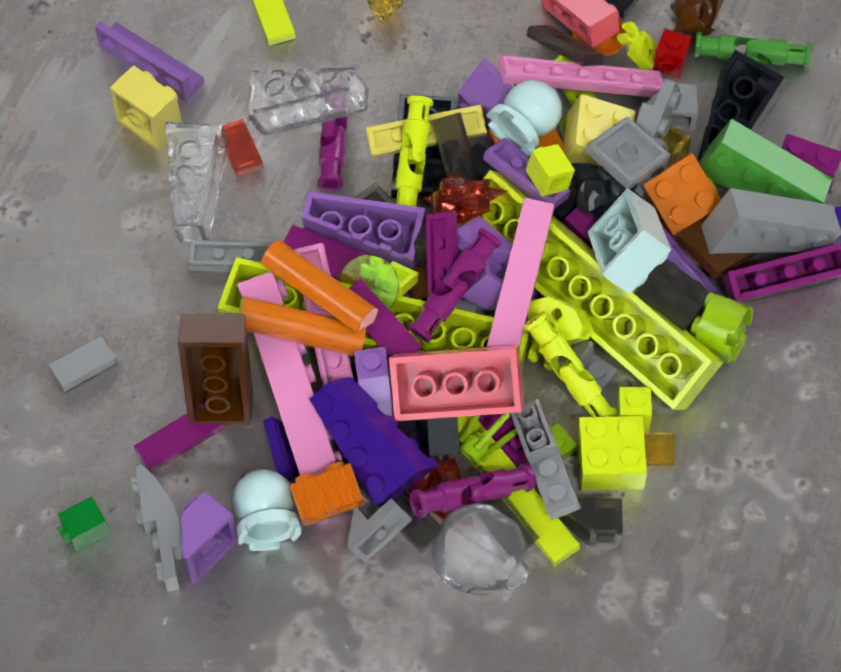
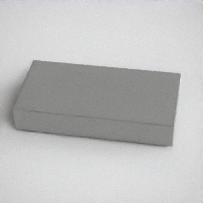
M101 335L53 361L48 366L62 390L66 392L115 365L118 361Z

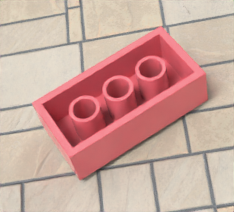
M520 345L394 354L389 358L395 421L520 413L525 408Z

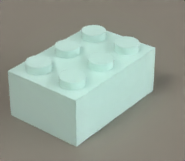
M628 188L588 231L601 274L628 294H631L636 287L642 286L647 280L648 274L657 265L662 264L671 251L655 208Z

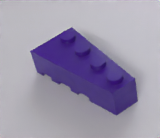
M352 377L329 381L309 398L375 505L385 503L391 498L393 500L397 499L439 465L432 457L428 458L419 450L420 445L412 437L407 438L397 428L398 423L391 416L386 417L377 408L378 403Z

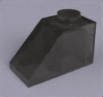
M577 498L581 509L559 517V520L589 547H597L600 550H611L615 547H621L623 536L622 499Z

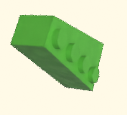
M733 119L727 123L707 147L699 163L707 178H711L713 183L726 188L818 203L825 202L833 179Z

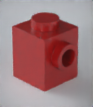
M664 29L655 52L653 70L680 79L689 57L692 36Z

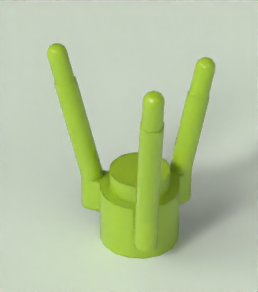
M510 413L503 414L484 435L478 431L474 435L472 434L480 415L472 416L465 432L459 438V442L462 443L459 446L460 453L476 465L480 461L485 462L492 453L518 434L515 428L489 447L491 444L489 439L509 418Z

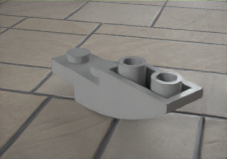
M665 78L654 106L642 102L636 124L670 154L668 145L660 139L665 137L669 131L671 121L668 119L672 109L676 110L678 108L682 93H680L681 89L676 82ZM668 161L637 183L638 186L635 191L646 202H648V198L640 185L658 174L661 168L664 169Z
M538 398L524 404L525 408L522 412L511 413L526 457L535 474L546 510L552 521L581 509V506Z
M142 464L135 465L137 477L131 478L133 495L140 498V505L135 506L137 524H143L146 535L152 536L154 552L160 551L161 561L155 562L158 581L164 580L167 591L178 590L180 586L176 560L183 559L182 527L176 510L162 485Z

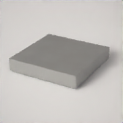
M628 116L590 142L585 149L588 155L626 189L635 186L665 164L670 157V154Z

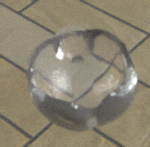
M480 503L468 504L451 512L442 522L440 533L432 545L431 558L437 575L451 589L470 595H489L500 589L517 590L525 584L529 576V567L523 557L524 537L519 526L511 518L494 507Z

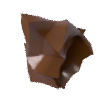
M676 0L670 5L675 15L671 19L676 23L674 31L685 35L694 32H701L704 36L710 35L715 30L712 29V26L724 0Z

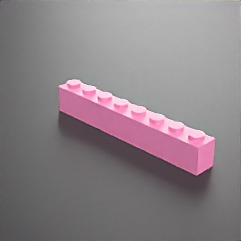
M272 272L237 283L242 298L246 296L285 306L283 298L288 297L284 282L282 279L277 281ZM254 333L300 476L306 473H313L314 476L326 472L325 468L337 462L344 463L340 450L334 452L331 444L334 438L309 400L315 394L311 383L317 380L311 364L305 365L302 354L307 353L305 345Z

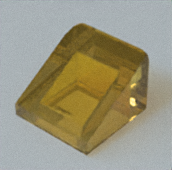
M644 433L646 466H675V434Z

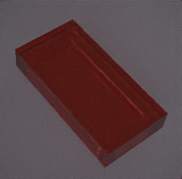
M244 119L216 128L236 177L264 168L262 159Z

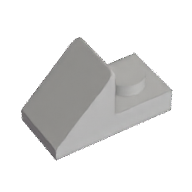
M584 341L570 345L581 360L584 369L593 376L601 387L602 394L616 378L618 369L593 354L594 342ZM561 356L558 360L560 366L565 364L568 358Z
M392 498L371 517L366 515L359 507L354 508L347 546L366 563L413 519Z

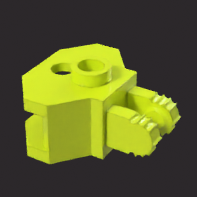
M550 296L531 301L528 312L529 320L538 313L545 311L548 314L547 320L556 332H561L569 345L590 339L594 328L586 311L562 299H555ZM535 339L528 353V359L534 363L542 355L538 350L539 345ZM545 360V368L551 371L552 367Z

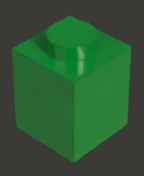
M92 496L57 514L61 526L57 527V531L64 544L66 545L71 542L76 552L110 535L107 522Z

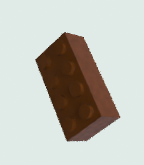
M181 314L178 348L188 423L251 425L253 388L245 314ZM205 403V407H198L201 404Z

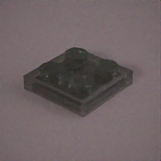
M666 259L648 274L645 283L641 284L634 294L681 330L685 331L704 304L710 291L699 281L687 275L675 263Z

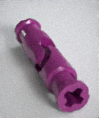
M330 81L325 84L324 94L326 95V103L322 107V133L319 150L321 176L317 181V186L323 191L330 192L342 189L341 169L345 166L348 118L346 97L349 93V86L344 82Z
M483 228L478 230L476 239L468 249H464L442 281L422 305L423 311L414 323L408 325L407 328L421 340L427 343L432 340L431 335L441 322H445L462 297L487 266L486 260L495 248L498 249L501 246V241L489 231Z
M523 463L516 469L508 471L498 469L480 474L477 477L472 476L437 484L435 488L425 491L415 489L410 493V505L414 515L420 519L424 518L427 513L439 510L445 513L479 504L484 500H497L509 497L512 492L520 490L532 491L536 486V477L532 467L528 463Z

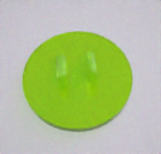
M363 255L351 260L344 267L339 278L340 283L350 288L361 278L388 309L392 307L398 296L399 280L396 271L389 262L378 256Z

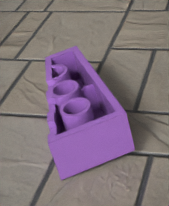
M308 191L302 214L304 228H309L317 235L327 239H336L352 249L364 250L370 256H378L382 260L397 262L409 269L419 266L426 235L425 208Z

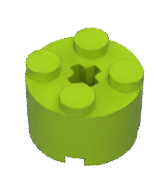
M710 292L704 303L705 311L702 317L697 316L695 318L691 333L695 334L694 337L719 359L731 364V361L734 362L738 357L747 338V335L744 333L746 324L751 326L753 307Z

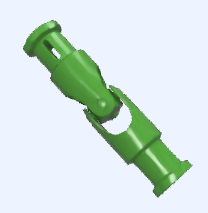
M701 32L696 34L694 58H699L702 55L728 61L734 50H736L735 47L745 44L746 51L744 55L762 64L774 66L793 64L803 65L804 69L809 68L811 43L795 45L788 44L784 40H759L757 38L723 34L720 37L704 36Z

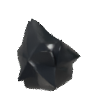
M572 163L571 165L575 169L576 201L579 211L593 220L602 217L626 188L602 166L589 163ZM636 184L635 186H633L632 188H630V190H631L632 192H634L636 195H638L639 197H641V196L635 191L636 188H637V186H638V184Z

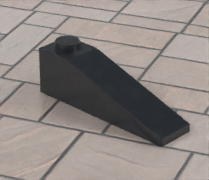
M734 50L719 74L715 97L712 101L711 112L697 161L700 163L704 151L731 119L756 133L787 88L784 76Z

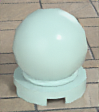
M537 80L522 81L509 91L504 99V104L495 105L486 114V117L492 120L488 126L499 141L506 138L529 156L531 151L539 146V138L544 137L556 128L562 116V102L556 90L547 83Z
M265 469L249 472L237 483L233 490L232 508L237 520L240 521L236 526L238 544H248L251 551L280 548L279 542L290 537L294 542L301 535L299 516L293 512L294 498L289 486L290 483L278 472Z

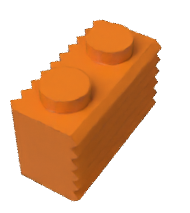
M343 462L331 464L325 468L326 472L315 476L313 473L303 474L295 478V483L289 485L304 526L365 505L351 464L344 465Z

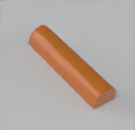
M276 240L266 250L261 260V264L352 330L358 332L374 323L378 313L376 307L281 240Z
M243 296L241 300L239 314H245L248 332L354 357V351L362 350L366 327L355 332L337 318Z

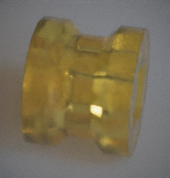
M368 0V5L378 18L387 20L392 15L393 10H398L403 5V0Z

